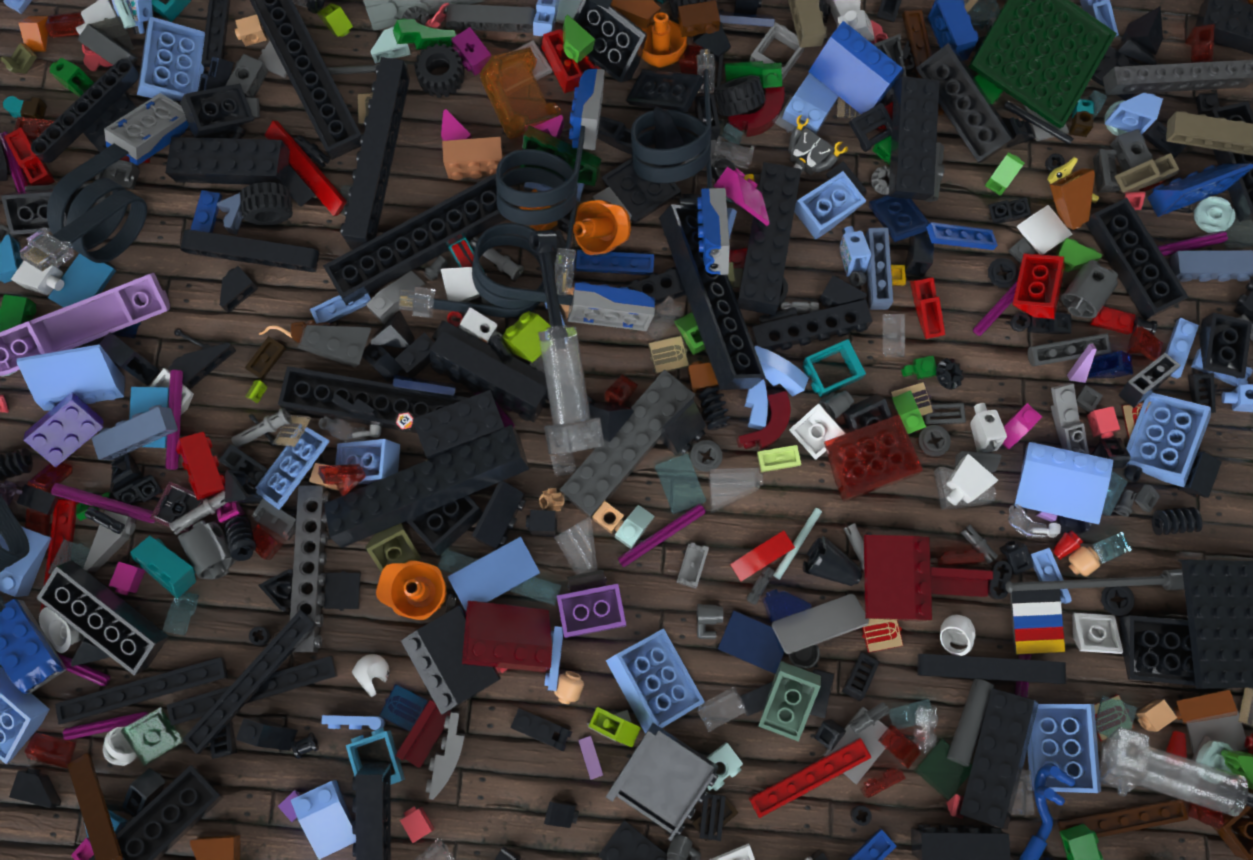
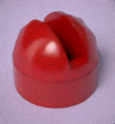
M452 311L447 316V322L456 327H459L463 320V315L460 312ZM452 316L460 318V322L451 320Z

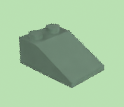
M781 661L758 726L799 742L821 687V676Z

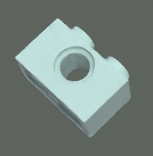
M727 742L706 757L713 763L722 762L725 766L723 773L717 774L718 778L712 787L708 785V790H718L725 784L723 781L729 775L734 777L742 770L740 768L743 765L742 761Z

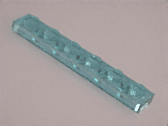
M446 549L442 554L438 568L446 572L455 573L478 559ZM533 577L509 591L555 606L561 585Z

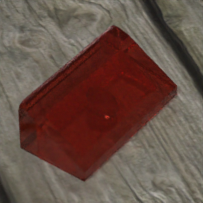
M81 12L51 15L48 17L45 27L52 38L79 35L76 27L84 24L85 21Z
M35 733L24 752L29 759L67 769V764L71 762L76 743Z

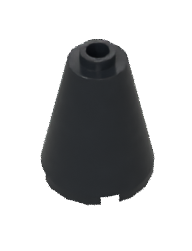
M822 536V539L817 538L806 554L810 556L808 562H803L802 569L806 574L853 586L858 584L862 578L861 568L825 536Z

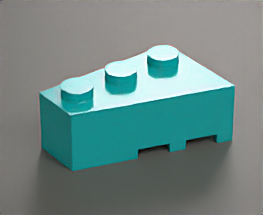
M149 535L130 552L132 559L176 599L196 583V572L193 570V567L176 553L166 548L165 544L158 538L154 539Z

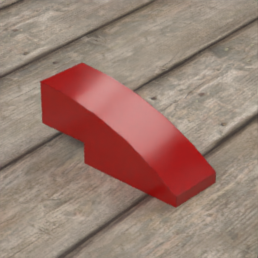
M21 127L4 136L18 165L24 170L32 186L50 185L55 182L45 162L32 152V142Z
M934 277L910 281L916 312L925 339L944 336L945 329L940 298L936 295Z
M783 530L731 563L730 566L740 582L793 550L795 546Z

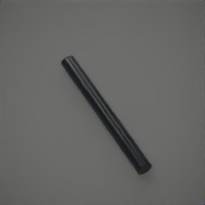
M1009 101L1003 107L1068 145L1074 139Z

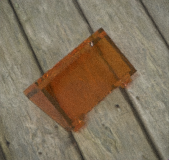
M530 47L493 55L480 73L486 93L507 137L510 139L524 135L529 125L534 127L562 115L556 103H546L532 73L537 60Z

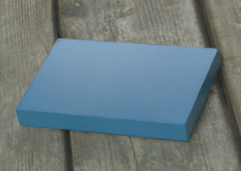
M79 253L61 278L64 281V287L60 291L53 289L48 299L64 308L100 294L116 270L105 263H95Z
M131 387L129 420L135 414L148 412L152 406L161 405L168 408L169 388ZM167 436L142 447L166 448Z

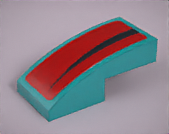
M466 238L449 246L459 268L473 266L474 252Z

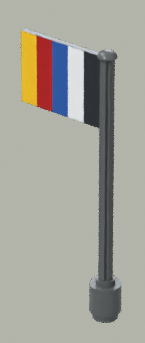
M1182 569L1164 570L1160 576L1017 583L1008 581L1006 583V590L1010 593L1015 654L1065 652L1060 589L1161 585L1165 590H1184Z

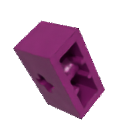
M470 27L452 38L454 52L457 51L459 57L463 60L462 63L466 70H471L474 76L485 70V65L493 62L491 53Z

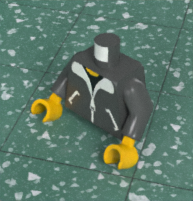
M802 115L798 116L796 120L798 126H795L789 139L788 151L791 154L790 161L794 163L792 167L800 168L801 173L805 171L809 175H812L814 172L819 173L830 169L839 159V155L847 152L848 147L840 151L839 146L842 142H837L835 147H833L808 128L803 130V126L809 123V118H807L805 124H802L800 122Z

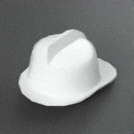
M48 607L41 610L39 615L40 627L57 652L64 653L69 649L70 645L82 640L81 633Z

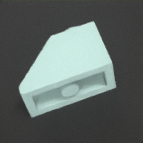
M394 26L384 30L371 49V55L375 64L380 63L381 57L396 59L411 55L408 44L396 43L393 34Z
M638 505L615 534V538L632 549L655 516Z

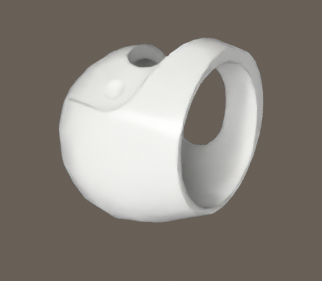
M956 614L947 617L942 623L940 630V640L943 647L949 653L956 656H963L970 652L975 639L973 623L969 618ZM950 643L968 646L965 649L958 650L951 647Z
M377 654L363 656L352 670V674L371 697L376 695L372 679L378 677L386 683L390 672L387 661Z
M116 727L107 733L103 744L104 758L114 765L125 766L130 764L137 758L141 750L140 736L134 729L129 727Z

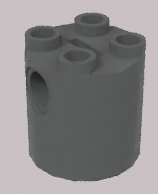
M1090 260L1081 267L1062 294L1061 301L1063 305L1076 317L1095 318L1116 289L1118 274L1113 270H1107L1100 266L1097 261Z
M217 520L210 523H205V521L197 522L193 525L194 529L178 536L199 579H219L227 575L229 567L237 561L230 556L226 536Z

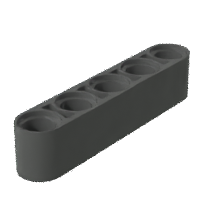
M450 4L447 6L446 26L453 30H466L470 27L473 31L532 33L533 21L537 11L531 7Z

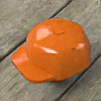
M656 13L653 16V26L650 25L646 29L639 27L648 34L641 59L654 67L663 68L675 64L681 59L687 46V36L682 37L679 24L669 20V16L666 13Z
M604 200L587 201L579 205L575 215L573 233L578 245L586 254H605L613 251L617 246L628 240L631 226L628 212L624 207Z
M419 561L392 563L386 565L382 570L376 595L381 603L391 607L396 614L411 619L425 620L437 612L445 602L447 586L440 569L434 565Z

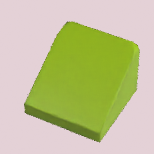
M255 380L245 397L255 403H259L268 386L260 380Z

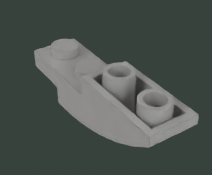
M1066 383L1052 387L1054 404L1051 405V410L1062 449L1089 454L1084 423H1081L1079 419L1074 384Z
M451 711L450 716L446 715L444 728L448 729L447 737H443L441 750H445V753L436 752L435 758L431 757L429 771H433L432 780H427L426 793H430L429 799H434L440 793L451 777L459 760L465 734L456 733L459 711Z

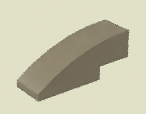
M1170 153L1115 175V179L1122 193H1127L1178 174L1179 168Z

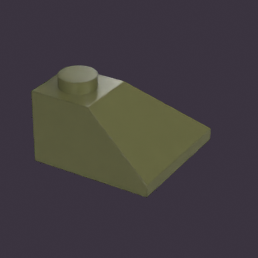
M403 523L374 534L366 545V550L381 572L386 565L392 563H406L421 559Z

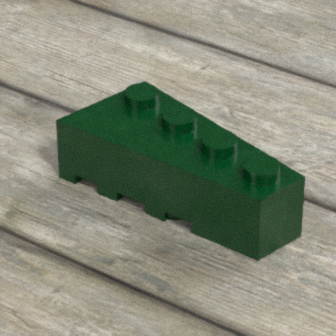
M530 125L524 133L522 149H533L551 153L563 159L574 170L578 148H572L571 144ZM584 150L582 151L578 183L595 186L600 173L601 158ZM521 165V167H520V168H523V167H532V168L544 169V170L553 172V173H555V174L561 176L563 179L567 180V179L564 178L561 174H559V173H557V172H555V171H553V170H551V169H549V168H546V167L537 166V165Z

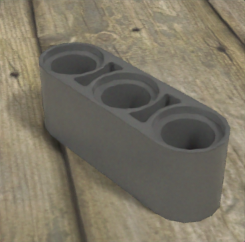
M89 23L78 38L82 44L112 65L120 59H128L133 65L138 60L133 53Z

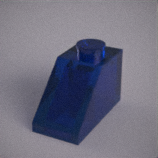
M1118 351L1095 356L1087 379L1117 378L1133 374L1131 355Z
M777 589L767 592V597L762 599L770 622L812 608L810 603L785 591L778 593Z

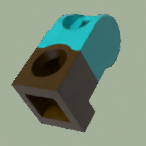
M9 96L3 102L4 109L14 118L42 123L47 109V105L40 98L32 97L30 102L19 100L15 96Z
M1079 99L1072 111V125L1069 135L1087 137L1093 128V101Z

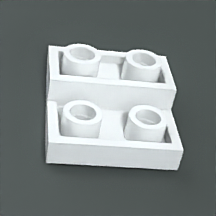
M1049 205L1017 226L1039 255L1046 254L1066 238L1073 235Z

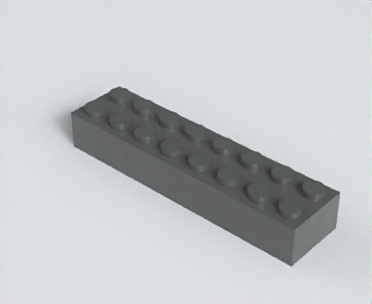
M664 369L631 407L634 413L611 442L602 440L561 487L560 492L587 517L592 519V516L602 503L608 501L657 444L661 437L662 427L691 399L694 401L695 394Z

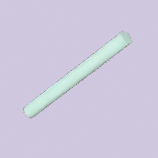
M814 509L793 543L795 548L785 555L773 574L778 580L783 576L821 515L822 511L820 509Z

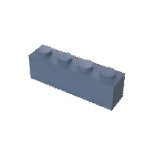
M869 228L865 234V239L871 252L866 270L869 310H888L893 303L888 228Z
M1253 250L1177 251L1169 257L1170 268L1180 282H1187L1192 279H1199L1200 282L1210 281L1211 279H1218L1220 282L1237 279V281L1242 282L1250 280V277L1253 276Z
M156 405L150 407L148 412L133 415L132 419L128 421L117 422L113 428L100 430L99 434L91 438L98 460H114L178 431L171 408Z

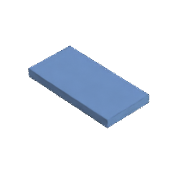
M519 537L448 576V579L465 611H467L468 600L488 603L540 574V571L524 541Z

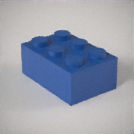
M935 0L927 19L940 49L946 44H951L962 60H967L978 42V33L972 26L971 16L966 12L964 0Z

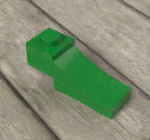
M403 18L397 20L393 29L397 44L415 43L417 50L427 49L429 45L434 47V44L439 46L445 44L447 48L452 47V38L456 36L455 30L427 27L417 23L415 19Z
M763 61L725 64L726 82L739 77L754 75L760 77L763 88L782 87V63L763 64Z

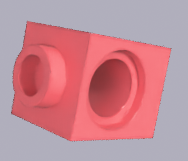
M1113 406L1094 410L1087 414L1093 437L1110 438L1114 436V432L1120 430Z
M415 806L403 813L405 817L400 820L412 843L434 830L423 807L416 809Z

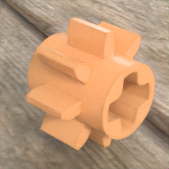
M549 488L547 491H543L539 498L540 507L550 511H561V507L564 505L563 494L561 492L557 493L556 488Z

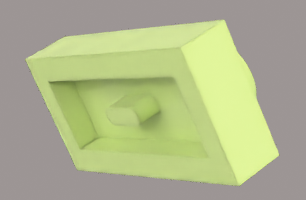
M797 445L757 452L761 472L801 465Z

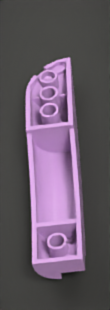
M151 273L0 332V376L20 370L16 362L17 358L70 350L103 337L109 332L113 333L168 311L170 303L166 291L162 290L155 273Z

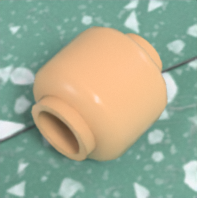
M1081 546L1069 556L1068 560L1071 564L1068 567L1076 576L1081 574L1087 577L1100 567L1099 560L1101 558L1090 546L1088 548Z
M566 671L558 676L557 690L554 691V694L559 698V702L570 704V702H576L580 699L584 687L581 676L572 671Z

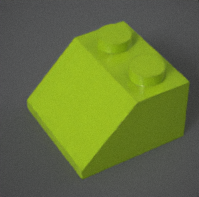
M530 311L522 314L519 320L513 326L507 328L502 335L504 343L514 355L532 363L553 344L551 326L538 314Z

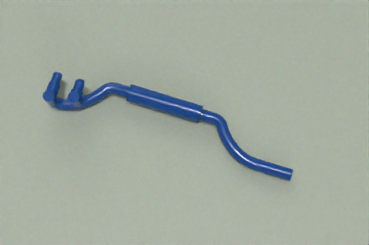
M1045 764L1036 774L1034 796L1042 824L1035 836L1032 835L1019 860H1039L1047 846L1046 840L1052 831L1053 818L1048 809L1046 798L1058 805L1065 803L1063 797L1058 795L1053 789L1045 786L1047 777L1050 775L1068 786H1074L1075 780L1055 765Z

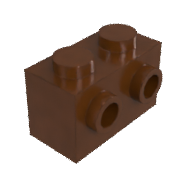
M716 0L678 6L677 18L682 37H693L698 34H711L719 31L720 17Z

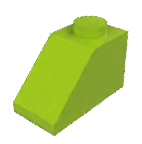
M330 3L317 12L319 18L333 35L344 37L350 33L349 29L353 26L340 6Z
M599 707L596 708L588 726L629 747H633L641 727Z

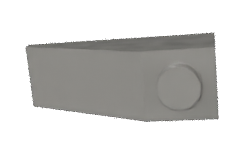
M410 271L380 290L366 306L378 320L385 324L403 307L400 306L401 297L414 296L426 284L413 271Z
M105 510L104 514L123 523L125 528L121 534H117L99 525L83 569L96 573L129 540L130 535L135 531L136 519Z

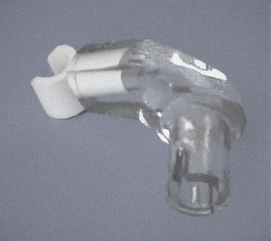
M324 417L319 421L321 429L330 431L332 436L347 443L365 441L367 436L378 438L381 435L382 428L379 425H370V431H367L365 427H352L340 418L333 420Z
M1015 504L1016 509H1014L1013 505L1009 508L1010 515L1008 520L1010 525L1025 537L1045 538L1048 535L1054 538L1060 533V524L1050 523L1047 529L1046 524L1033 522L1023 512L1022 506Z

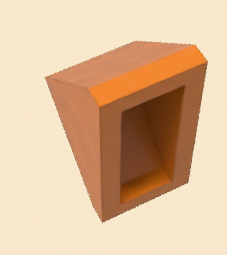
M29 16L19 22L23 42L33 52H46L50 21L48 16Z

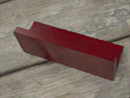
M930 567L931 594L988 597V581L993 579V571Z
M430 699L395 756L401 760H407L420 768L445 729L446 715L450 716L451 711L441 715L434 700Z

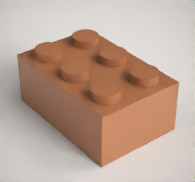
M501 137L442 141L443 163L449 179L461 180L469 177L479 179L482 176H492L496 173L498 163L504 157Z

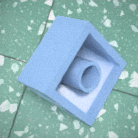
M1147 93L1137 95L1120 103L1104 124L1127 132L1139 129L1142 135L1157 119L1163 98Z

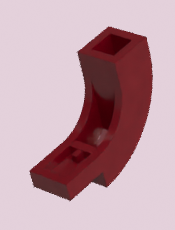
M784 86L765 88L764 95L766 101L759 111L753 114L728 116L727 130L734 132L746 130V137L756 136L769 130L781 113L784 102Z
M787 391L767 396L768 425L760 431L738 436L737 444L739 448L750 449L758 443L759 449L763 450L774 444L781 437L788 425L791 414Z

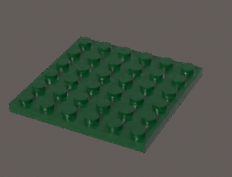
M1007 0L968 67L1061 129L1066 124L1117 33L1070 0Z

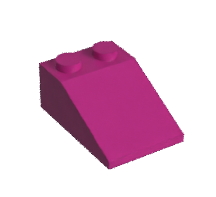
M727 167L714 184V187L725 188L726 196L768 226L770 223L762 193L756 189L757 184L749 178L746 181L744 179L745 174L737 168L733 171Z

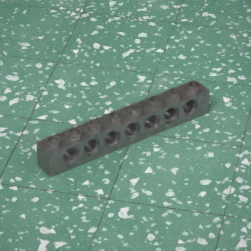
M1253 60L1114 67L1103 77L1106 95L1245 88L1253 82Z
M298 486L290 620L299 610L304 611L305 606L310 604L312 612L308 616L317 625L293 652H318V649L322 646V636L319 635L320 627L323 625L321 606L324 605V593H322V585H325L326 575L323 573V564L327 562L324 546L328 542V533L325 532L327 518L324 504L330 501V492L324 486ZM318 503V509L315 512H311V505ZM312 523H316L317 529L310 533L309 526ZM311 543H315L316 548L314 552L308 553V546ZM313 563L314 571L308 574L306 568L309 564ZM308 584H312L313 591L307 595L305 588Z

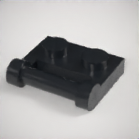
M883 103L848 122L864 152L870 150L873 145L892 136V119ZM886 126V130L870 139L866 136V134L878 127Z

